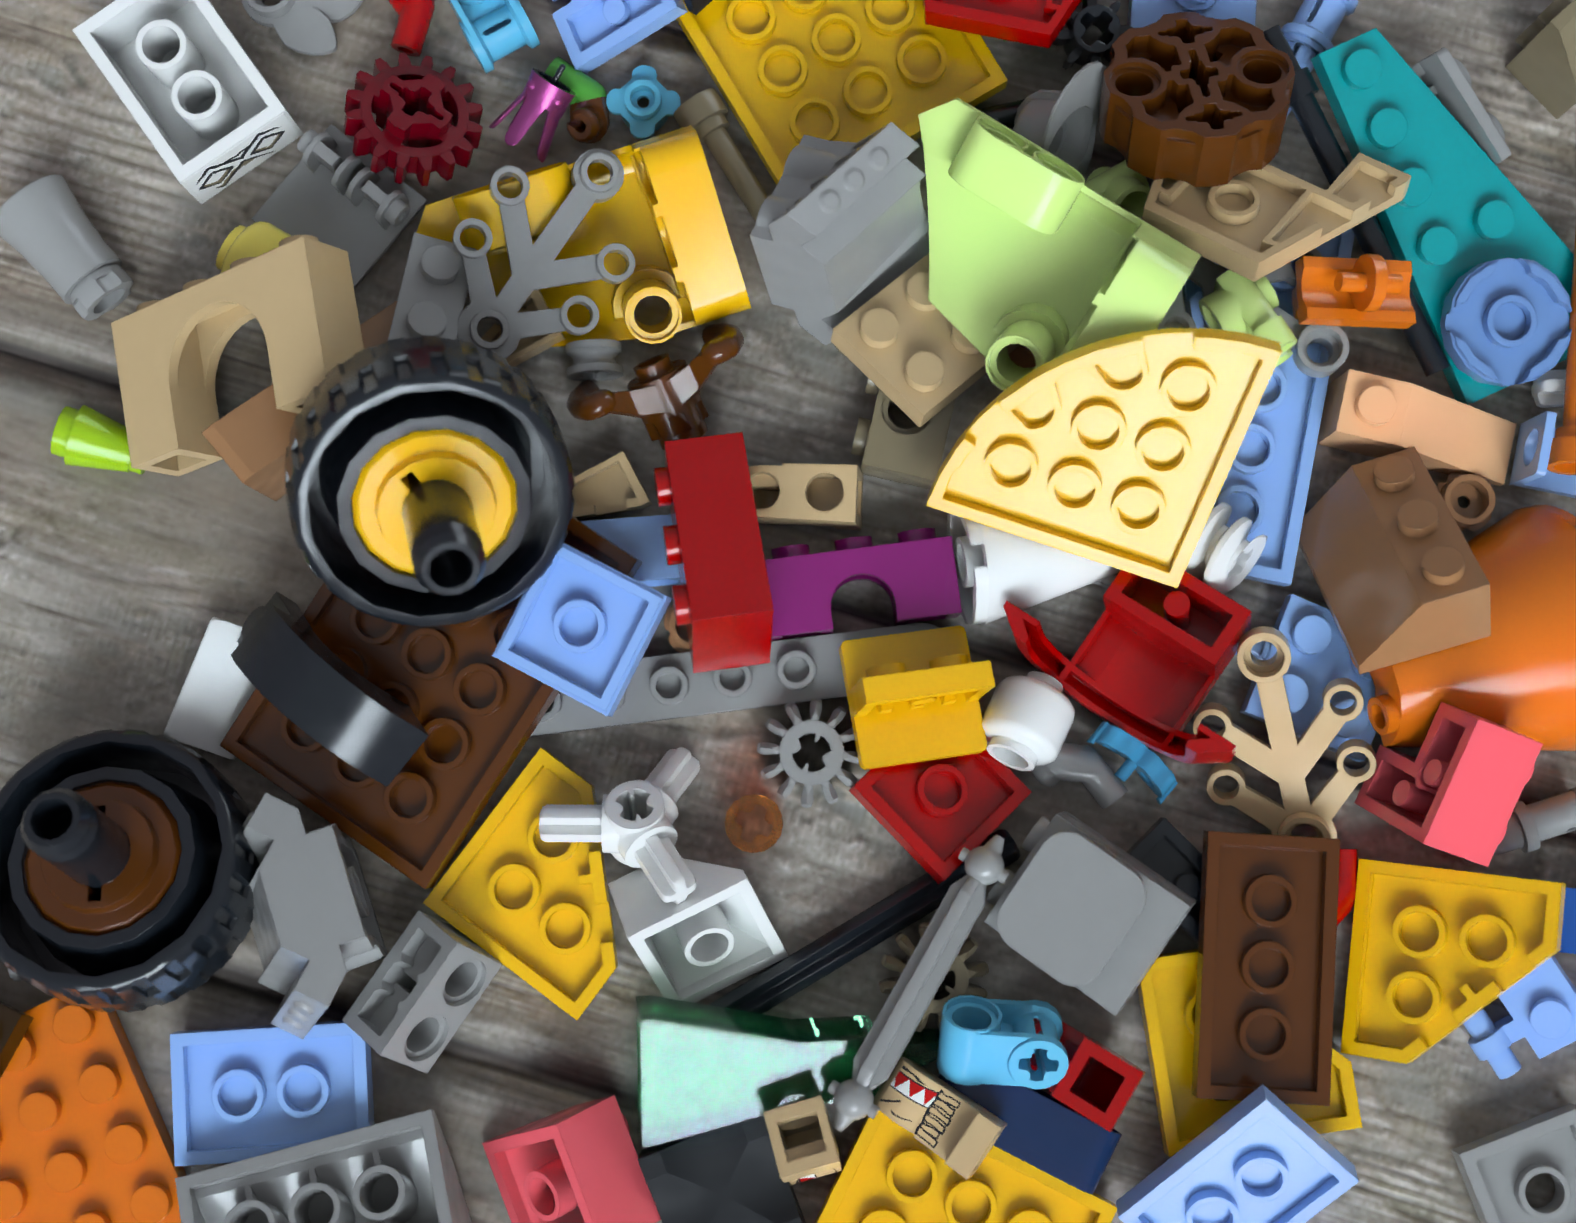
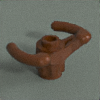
M732 324L708 325L702 332V339L705 344L702 346L701 352L688 364H686L685 360L680 359L671 361L668 353L649 358L633 368L636 377L628 383L627 391L611 392L607 389L599 390L595 382L585 380L570 393L567 400V409L574 418L584 421H592L609 413L641 418L651 441L658 440L662 450H664V441L701 437L708 431L704 419L709 414L699 392L717 365L734 358L740 352L744 344L742 332L737 326Z

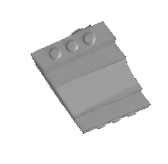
M892 122L859 142L829 141L804 135L799 145L791 150L786 160L783 174L772 195L768 196L762 203L755 226L750 234L771 303L794 310L799 326L824 345L832 343V331L835 326L929 253V241L923 237L929 232L928 217L926 211H924L920 191V180L926 174L907 159L920 145Z
M265 792L256 810L249 813L242 825L244 827L243 835L260 864L249 884L254 900L251 928L264 970L258 983L285 995L270 1024L304 1039L329 1007L345 974L352 969L386 958L388 953L356 849L353 847L349 837L341 835L336 823L305 833L299 809Z

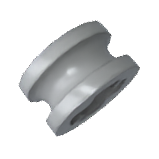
M584 339L565 345L566 355L573 358L572 366L567 368L568 379L596 382L613 380L623 376V366L616 363V356L622 353L621 342L612 339Z

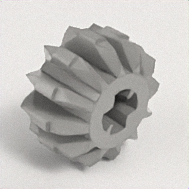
M813 698L809 706L810 720L802 721L798 707L794 702H790L785 705V710L794 726L787 730L779 721L773 718H769L765 723L766 728L773 734L781 737L782 740L780 745L769 742L758 743L757 752L759 754L779 755L780 757L779 763L766 766L761 770V775L763 779L767 780L785 770L789 777L777 791V796L783 800L790 795L795 783L799 782L804 784L801 795L802 807L810 808L814 800L813 785L821 784L827 802L833 804L838 801V795L829 781L831 778L836 776L844 785L850 788L858 782V779L853 774L841 768L843 761L859 764L857 751H844L843 746L844 743L855 740L853 727L840 735L835 730V727L844 719L846 710L840 706L833 711L828 723L819 721L822 711V700ZM815 735V743L821 737L829 746L830 752H827L822 757L824 768L819 771L809 772L808 763L801 769L793 759V755L801 750L799 739L803 736Z

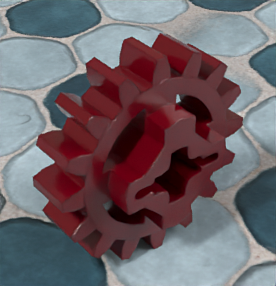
M399 53L398 65L392 68L382 58H378L374 63L373 76L359 71L356 74L354 90L348 89L346 94L345 135L354 136L352 152L355 156H364L371 153L373 156L370 170L375 174L382 171L386 166L395 169L394 181L398 184H402L407 173L416 174L421 186H428L430 173L437 171L446 181L452 179L455 163L467 168L471 162L473 149H478L483 127L480 125L483 108L482 104L471 102L474 87L471 83L456 86L454 84L456 69L452 66L444 69L441 73L432 70L433 58L427 55L422 60L420 66L411 65L406 53ZM372 112L376 114V121H374Z

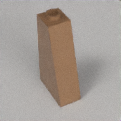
M397 301L360 325L364 349L388 341ZM271 384L211 424L201 433L243 484L274 501L279 500L286 494V448L290 444V430L298 414L277 409L273 384Z

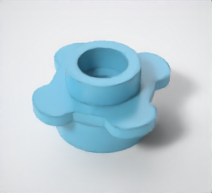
M641 65L633 70L632 79L621 89H612L607 94L606 105L611 114L622 117L634 138L646 140L653 137L655 131L664 126L668 117L673 116L674 112L681 106V100L676 91L666 90L657 80V73L654 68ZM647 98L650 102L647 107L642 108L638 105V100Z

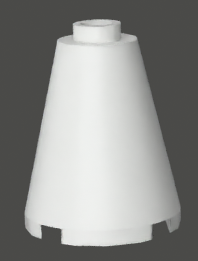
M948 513L947 536H952L954 557L956 558L959 575L957 579L962 608L961 615L967 625H984L1007 616L1003 607L1006 601L1024 610L1119 572L1117 568Z

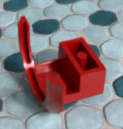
M1120 570L1103 595L1105 611L1069 661L1047 639L1039 620L1012 603L1005 602L1003 607L1021 653L1040 672L1057 679L1062 684L1063 691L1085 708L1111 725L1123 729L1144 745L1172 759L1188 764L1229 763L1232 761L1236 754L1235 744L1201 723L1197 727V734H1189L1183 732V730L1236 654L1237 646L1242 636L1251 629L1252 611L1186 571L1178 588Z

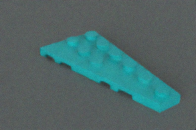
M1377 28L1319 53L1310 60L1352 158L1354 159L1360 152L1412 176L1407 194L1402 201L1376 215L1397 260L1412 261L1410 286L1450 366L1442 370L1455 400L1469 405L1508 387L1479 383L1456 367L1444 348L1440 320L1444 300L1457 279L1480 263L1508 257L1536 261L1554 273L1567 291L1571 303L1574 254ZM1568 347L1558 363L1567 359Z

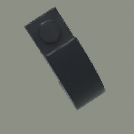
M276 591L265 606L257 607L246 619L242 627L241 636L237 640L239 645L231 654L232 659L246 678L271 704L310 737L351 766L388 787L429 736L410 706L377 687L343 662L315 634L298 605Z

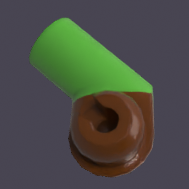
M556 57L550 63L545 73L553 77L558 67L564 64L565 70L559 81L576 94L569 103L570 122H567V130L570 136L580 143H596L607 133L610 124L609 110L606 105L607 92L602 84L584 72L575 70L573 65L561 57Z

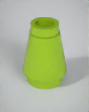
M82 405L80 409L69 406L63 408L53 431L50 448L51 454L63 457L65 465L144 474L146 470L131 468L125 425L86 405Z

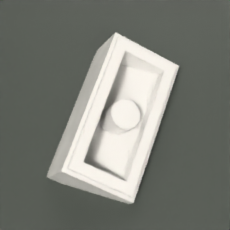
M218 617L211 618L165 728L164 736L235 760L236 757L221 747L220 743L256 689L231 657V654L239 645L237 640L241 636L243 626Z

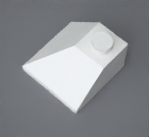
M682 858L696 879V889L687 895L685 901L679 904L663 902L642 868L608 883L627 939L673 1013L789 957L742 869Z

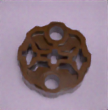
M1197 12L1164 14L1155 23L1145 27L1129 28L1112 44L1110 64L1103 72L1098 115L1100 135L1104 143L1116 147L1125 157L1128 168L1150 179H1175L1185 181L1194 187H1212L1228 184L1234 176L1245 171L1262 170L1279 152L1295 79L1293 63L1288 53L1275 49L1265 39L1263 30L1237 18L1221 20L1208 18Z

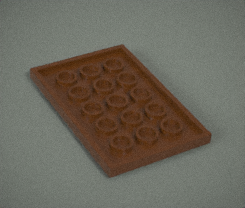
M572 516L568 523V533L564 543L633 578L643 562ZM324 582L303 614L315 634L353 670L377 687L410 706L429 736L387 787L326 749L289 720L255 689L220 743V746L331 824L336 823L342 832L419 886L428 889L432 888L441 876L559 691L492 656L522 595L503 608L471 621L437 627H420L391 623L375 616H369L355 609L353 605L345 600L339 599L328 590Z

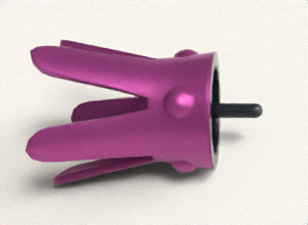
M564 64L558 67L553 77L539 69L532 68L523 92L489 126L491 129L495 128L523 101L505 135L506 144L513 146L523 138L540 114L547 110L545 124L537 149V159L541 163L547 157L560 118H562L569 103L576 95L573 90L559 81L565 70Z

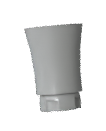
M48 175L33 181L17 191L0 207V237L18 251L47 280L66 304H72L84 320L97 319L104 313L115 309L129 296L134 281L121 268L122 261L103 240L82 210L62 175Z

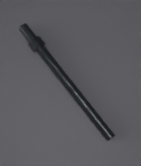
M1276 25L1263 32L1265 39L1275 49L1288 53L1293 63L1295 79L1289 108L1291 107L1329 185H1331L1349 163L1314 95L1319 91V88L1309 68L1301 69L1280 26ZM1375 216L1352 228L1364 254H1379L1384 260H1397ZM1410 286V299L1416 312V323L1408 329L1402 330L1425 376L1428 377L1450 366Z

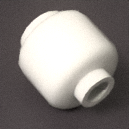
M1031 671L1027 676H1009L1000 681L982 717V726L988 743L987 751L995 760L1020 771H1032L1035 766H1044L1055 761L1073 724L1075 714L1072 703L1062 693V684L1054 677L1038 671Z

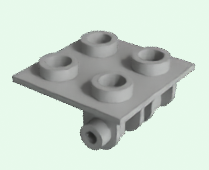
M331 124L325 132L318 134L313 129H310L304 133L297 144V149L303 153L302 159L253 216L252 220L255 222L271 223L291 236L301 234L317 237L320 242L348 251L355 290L428 201L404 181L402 184L395 183L394 173L385 167L377 174L373 173L370 170L372 156L370 154L355 156L352 152L354 141Z

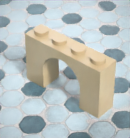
M312 235L289 236L279 242V247L257 257L238 259L230 264L229 270L209 279H197L187 282L183 285L182 291L163 300L143 302L136 307V312L112 322L111 327L131 468L179 477L222 460V457L201 432L219 420L215 381L222 352L233 334L242 325L254 318L259 322L266 339L276 407L280 410L300 414L304 407V400L312 389L326 378V374L338 364L344 363L352 358L355 353L364 349L348 251L320 242L317 237Z

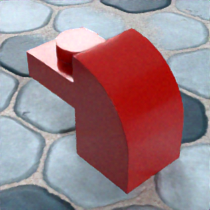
M1034 1018L1035 1031L1038 1034L1041 1031L1040 1020ZM1062 1021L1063 1033L1060 1042L1067 1051L1069 1068L1065 1077L1058 1084L1046 1089L1052 1092V1097L1111 1132L1146 1072L1102 1043ZM1033 1053L1030 1063L1032 1070L1035 1071L1037 1070L1035 1054Z

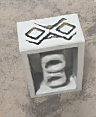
M115 0L73 29L77 38L178 182L201 204L304 134L209 0Z

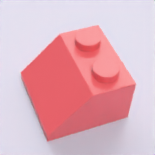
M615 1095L574 1105L482 1143L511 1223H656L661 1220L638 1162V1155L630 1136L629 1124L620 1110Z

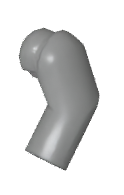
M1063 743L1055 761L1044 766H1035L1034 770H1032L1036 780L1048 787H1053L1059 780L1082 782L1102 809L1109 807L1128 791L1120 779L1114 775L1115 773L1093 747L1088 745Z

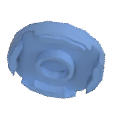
M1507 257L1480 263L1457 279L1444 300L1440 320L1444 348L1456 367L1479 383L1505 387L1535 381L1556 366L1569 346L1572 329H1568L1570 322L1568 313L1572 312L1570 297L1557 276L1536 261Z

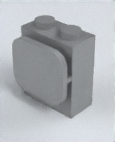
M1068 811L1057 813L1052 821L1042 816L1022 844V848L1029 852V855L1015 874L1007 869L1011 873L1007 882L1003 884L997 881L988 894L986 901L994 907L984 922L999 932L1001 938L1009 947L1052 978L1064 985L1074 986L1116 1016L1129 1001L1197 900Z

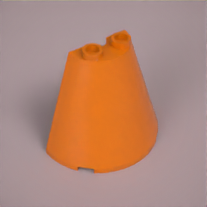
M1527 506L1514 510L1467 542L1490 583L1491 636L1369 672L1375 686V697L1369 699L1367 711L1369 720L1375 731L1380 734L1384 747L1421 748L1440 703L1444 702L1534 739L1543 744L1541 750L1576 751V528L1574 527L1576 526V516L1554 506Z

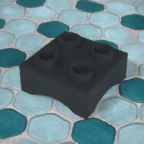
M763 1104L641 1151L638 1162L662 1223H806L793 1186L789 1182L784 1183L780 1179L763 1114L765 1112Z

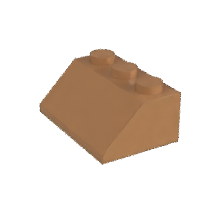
M1415 446L1352 465L1304 516L1299 546L1359 674L1491 636L1490 583Z

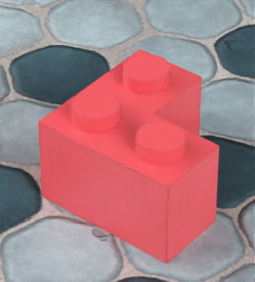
M1441 702L1417 758L1380 744L1375 755L1377 762L1376 771L1370 779L1363 782L1354 803L1422 844L1488 867L1497 846L1502 842L1506 834L1508 821L1522 790L1533 774L1535 761L1543 744L1508 727Z

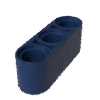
M941 1074L939 1075L940 1079L1007 1123L994 1146L1089 1194L1094 1193L1122 1136L1119 1131L1115 1129L1111 1132L1105 1130L1040 1089L989 1084L965 1086L955 1084L945 1079Z

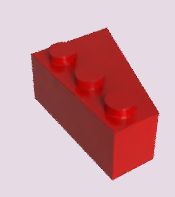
M743 432L664 441L665 467L654 468V480L658 507L670 506L673 525L662 526L667 565L678 564L681 585L672 586L676 625H687L693 673L770 663L774 609Z

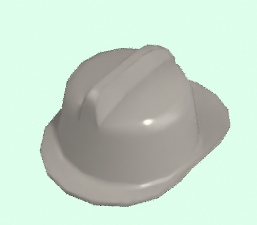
M1099 61L1087 63L1075 73L1063 91L1040 89L1027 96L1017 109L1013 131L1062 159L1085 177L1092 158L1103 72L1107 67Z

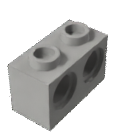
M418 910L342 1021L379 1055L428 1073L503 964L456 928Z

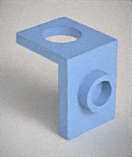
M1545 411L1521 423L1509 485L1576 498V475L1557 474L1547 470L1552 440L1555 438V430L1557 429L1555 428L1557 413Z

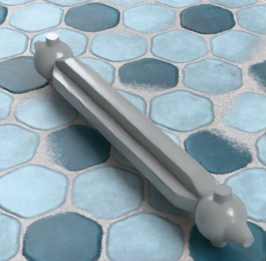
M995 835L984 846H979L972 850L964 847L961 850L958 859L965 862L966 875L949 887L853 1059L852 1079L846 1080L841 1084L833 1080L827 1092L834 1095L836 1112L833 1128L842 1132L854 1120L862 1119L865 1116L875 1119L880 1107L873 1104L874 1096L872 1090L890 1077L985 906L986 885H991L996 881L1005 884L1011 874L1004 869V861L1001 855L1005 839L1001 836Z

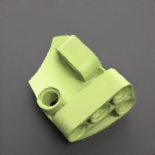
M960 98L918 114L924 153L928 205V300L986 358V372L996 387L1004 391L1043 364L1064 353L1096 341L1132 332L1157 329L1192 273L1201 254L1085 186V178L1074 167ZM1020 344L1026 346L1035 358V366L1032 368L1017 366L1008 355L1007 345Z

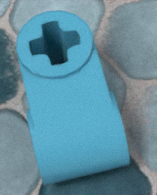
M448 0L460 21L458 23L467 42L486 74L494 70V62L527 45L533 49L540 45L538 36L519 0Z
M961 995L951 998L944 1004L942 1010L936 1063L937 1069L945 1079L965 1086L989 1084L1022 1086L1031 1089L1049 1088L1058 1084L1065 1077L1069 1068L1067 1051L1060 1042L1063 1033L1061 1015L1054 1006L1040 1000L986 999L974 995ZM1034 1018L1040 1020L1041 1031L1038 1034L1035 1031ZM1033 1053L1035 1054L1037 1070L1035 1071L1032 1070L1030 1063Z

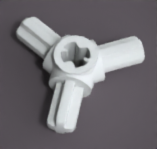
M684 747L670 749L646 780L628 781L616 786L609 794L603 795L602 805L547 804L542 807L539 814L540 838L545 842H602L603 853H611L619 862L630 867H641L663 902L679 904L685 901L687 895L696 889V879L674 847L678 835L672 824L678 817L676 802L699 773L700 762L691 755L690 750Z

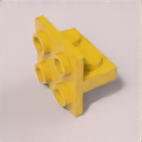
M951 626L845 640L839 646L858 761L862 769L867 770L978 754L987 748L979 699L995 687V681L990 660L971 662L964 627Z

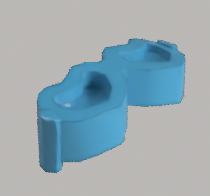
M1103 721L1086 741L1091 744L1096 742L1126 759L1114 775L1122 782H1125L1133 771L1136 770L1143 781L1158 796L1156 800L1159 805L1163 803L1178 784L1172 771L1156 753L1119 727Z

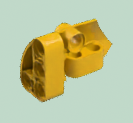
M691 125L610 151L618 157L624 169V181L620 190L610 200L592 205L555 258V260L598 254L605 246L612 243H620L627 246L634 254L635 269L632 275L619 284H609L603 280L540 289L549 309L561 308L569 298L583 295L592 299L599 310V320L593 330L581 336L571 335L566 331L562 332L565 339L552 345V347L565 346L570 342L584 339H612L617 341L638 339L649 344L663 343L672 338L676 332L751 309L747 290L698 134ZM565 161L525 172L530 183L525 205L533 244L573 189L571 171L575 162L568 165ZM593 163L588 166L587 174L593 183L604 185L609 182L610 171L604 164ZM510 177L497 182L498 191L504 197L515 198L520 195L521 185L516 178ZM490 184L426 204L416 233L452 242L455 228L465 219H480L489 226L493 241L486 256L497 297L512 275L499 205L490 195ZM476 228L465 229L460 235V241L463 246L479 250L485 244L483 234ZM611 252L604 257V267L612 275H621L625 272L626 261L622 255ZM652 295L665 299L669 303V311L662 322L657 325H645L635 318V307L641 299ZM574 304L569 307L567 311L569 322L575 327L587 326L590 321L589 310L581 304Z

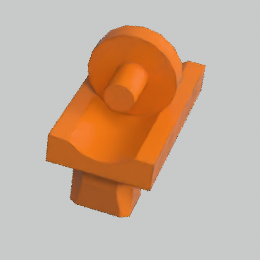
M1363 254L1359 258L1302 256L1295 262L1296 286L1291 293L1293 317L1299 320V324L1408 329L1416 323V312L1410 299L1412 261L1384 260L1379 254Z

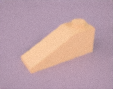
M1348 369L1329 384L1317 444L1375 458L1415 446L1427 470L1445 474L1453 472L1481 476L1492 485L1502 486L1505 483L1517 424L1413 383Z

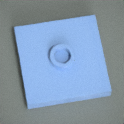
M563 543L562 548L557 552L548 570L522 595L492 656L605 716H613L672 598Z

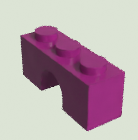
M919 528L897 533L898 543L873 546L872 536H858L834 541L835 551L810 554L808 544L788 545L771 549L772 559L765 560L774 609L771 641L833 634L832 598L839 588L855 580L871 581L885 590L892 603L895 626L957 618L962 613L952 536L936 538L935 528Z

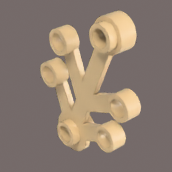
M1259 626L1252 628L1242 636L1238 643L1237 663L1243 675L1257 683L1270 745L1234 724L1229 710L1222 704L1215 702L1203 704L1197 709L1193 717V732L1197 734V727L1204 717L1209 715L1220 717L1224 721L1225 726L1216 733L1236 745L1235 756L1279 783L1283 805L1247 786L1244 772L1233 763H1219L1210 769L1207 775V793L1215 803L1223 806L1232 805L1269 828L1271 835L1293 836L1291 832L1297 825L1307 824L1316 830L1313 837L1337 839V830L1333 818L1356 786L1374 775L1377 762L1373 748L1369 743L1360 739H1350L1343 742L1335 754L1337 770L1311 802L1305 778L1343 725L1357 718L1362 712L1364 706L1362 691L1356 682L1347 678H1337L1329 682L1322 693V708L1297 741L1283 675L1288 671L1291 664L1289 642L1282 632L1273 627ZM1267 641L1273 644L1277 651L1271 659L1259 660L1252 655V647L1258 642ZM1339 691L1351 692L1356 698L1353 705L1346 709L1334 707L1330 700ZM1353 752H1360L1368 757L1367 764L1357 770L1346 767L1343 761L1347 755ZM1231 776L1238 782V786L1231 792H1222L1215 787L1214 782L1218 777Z

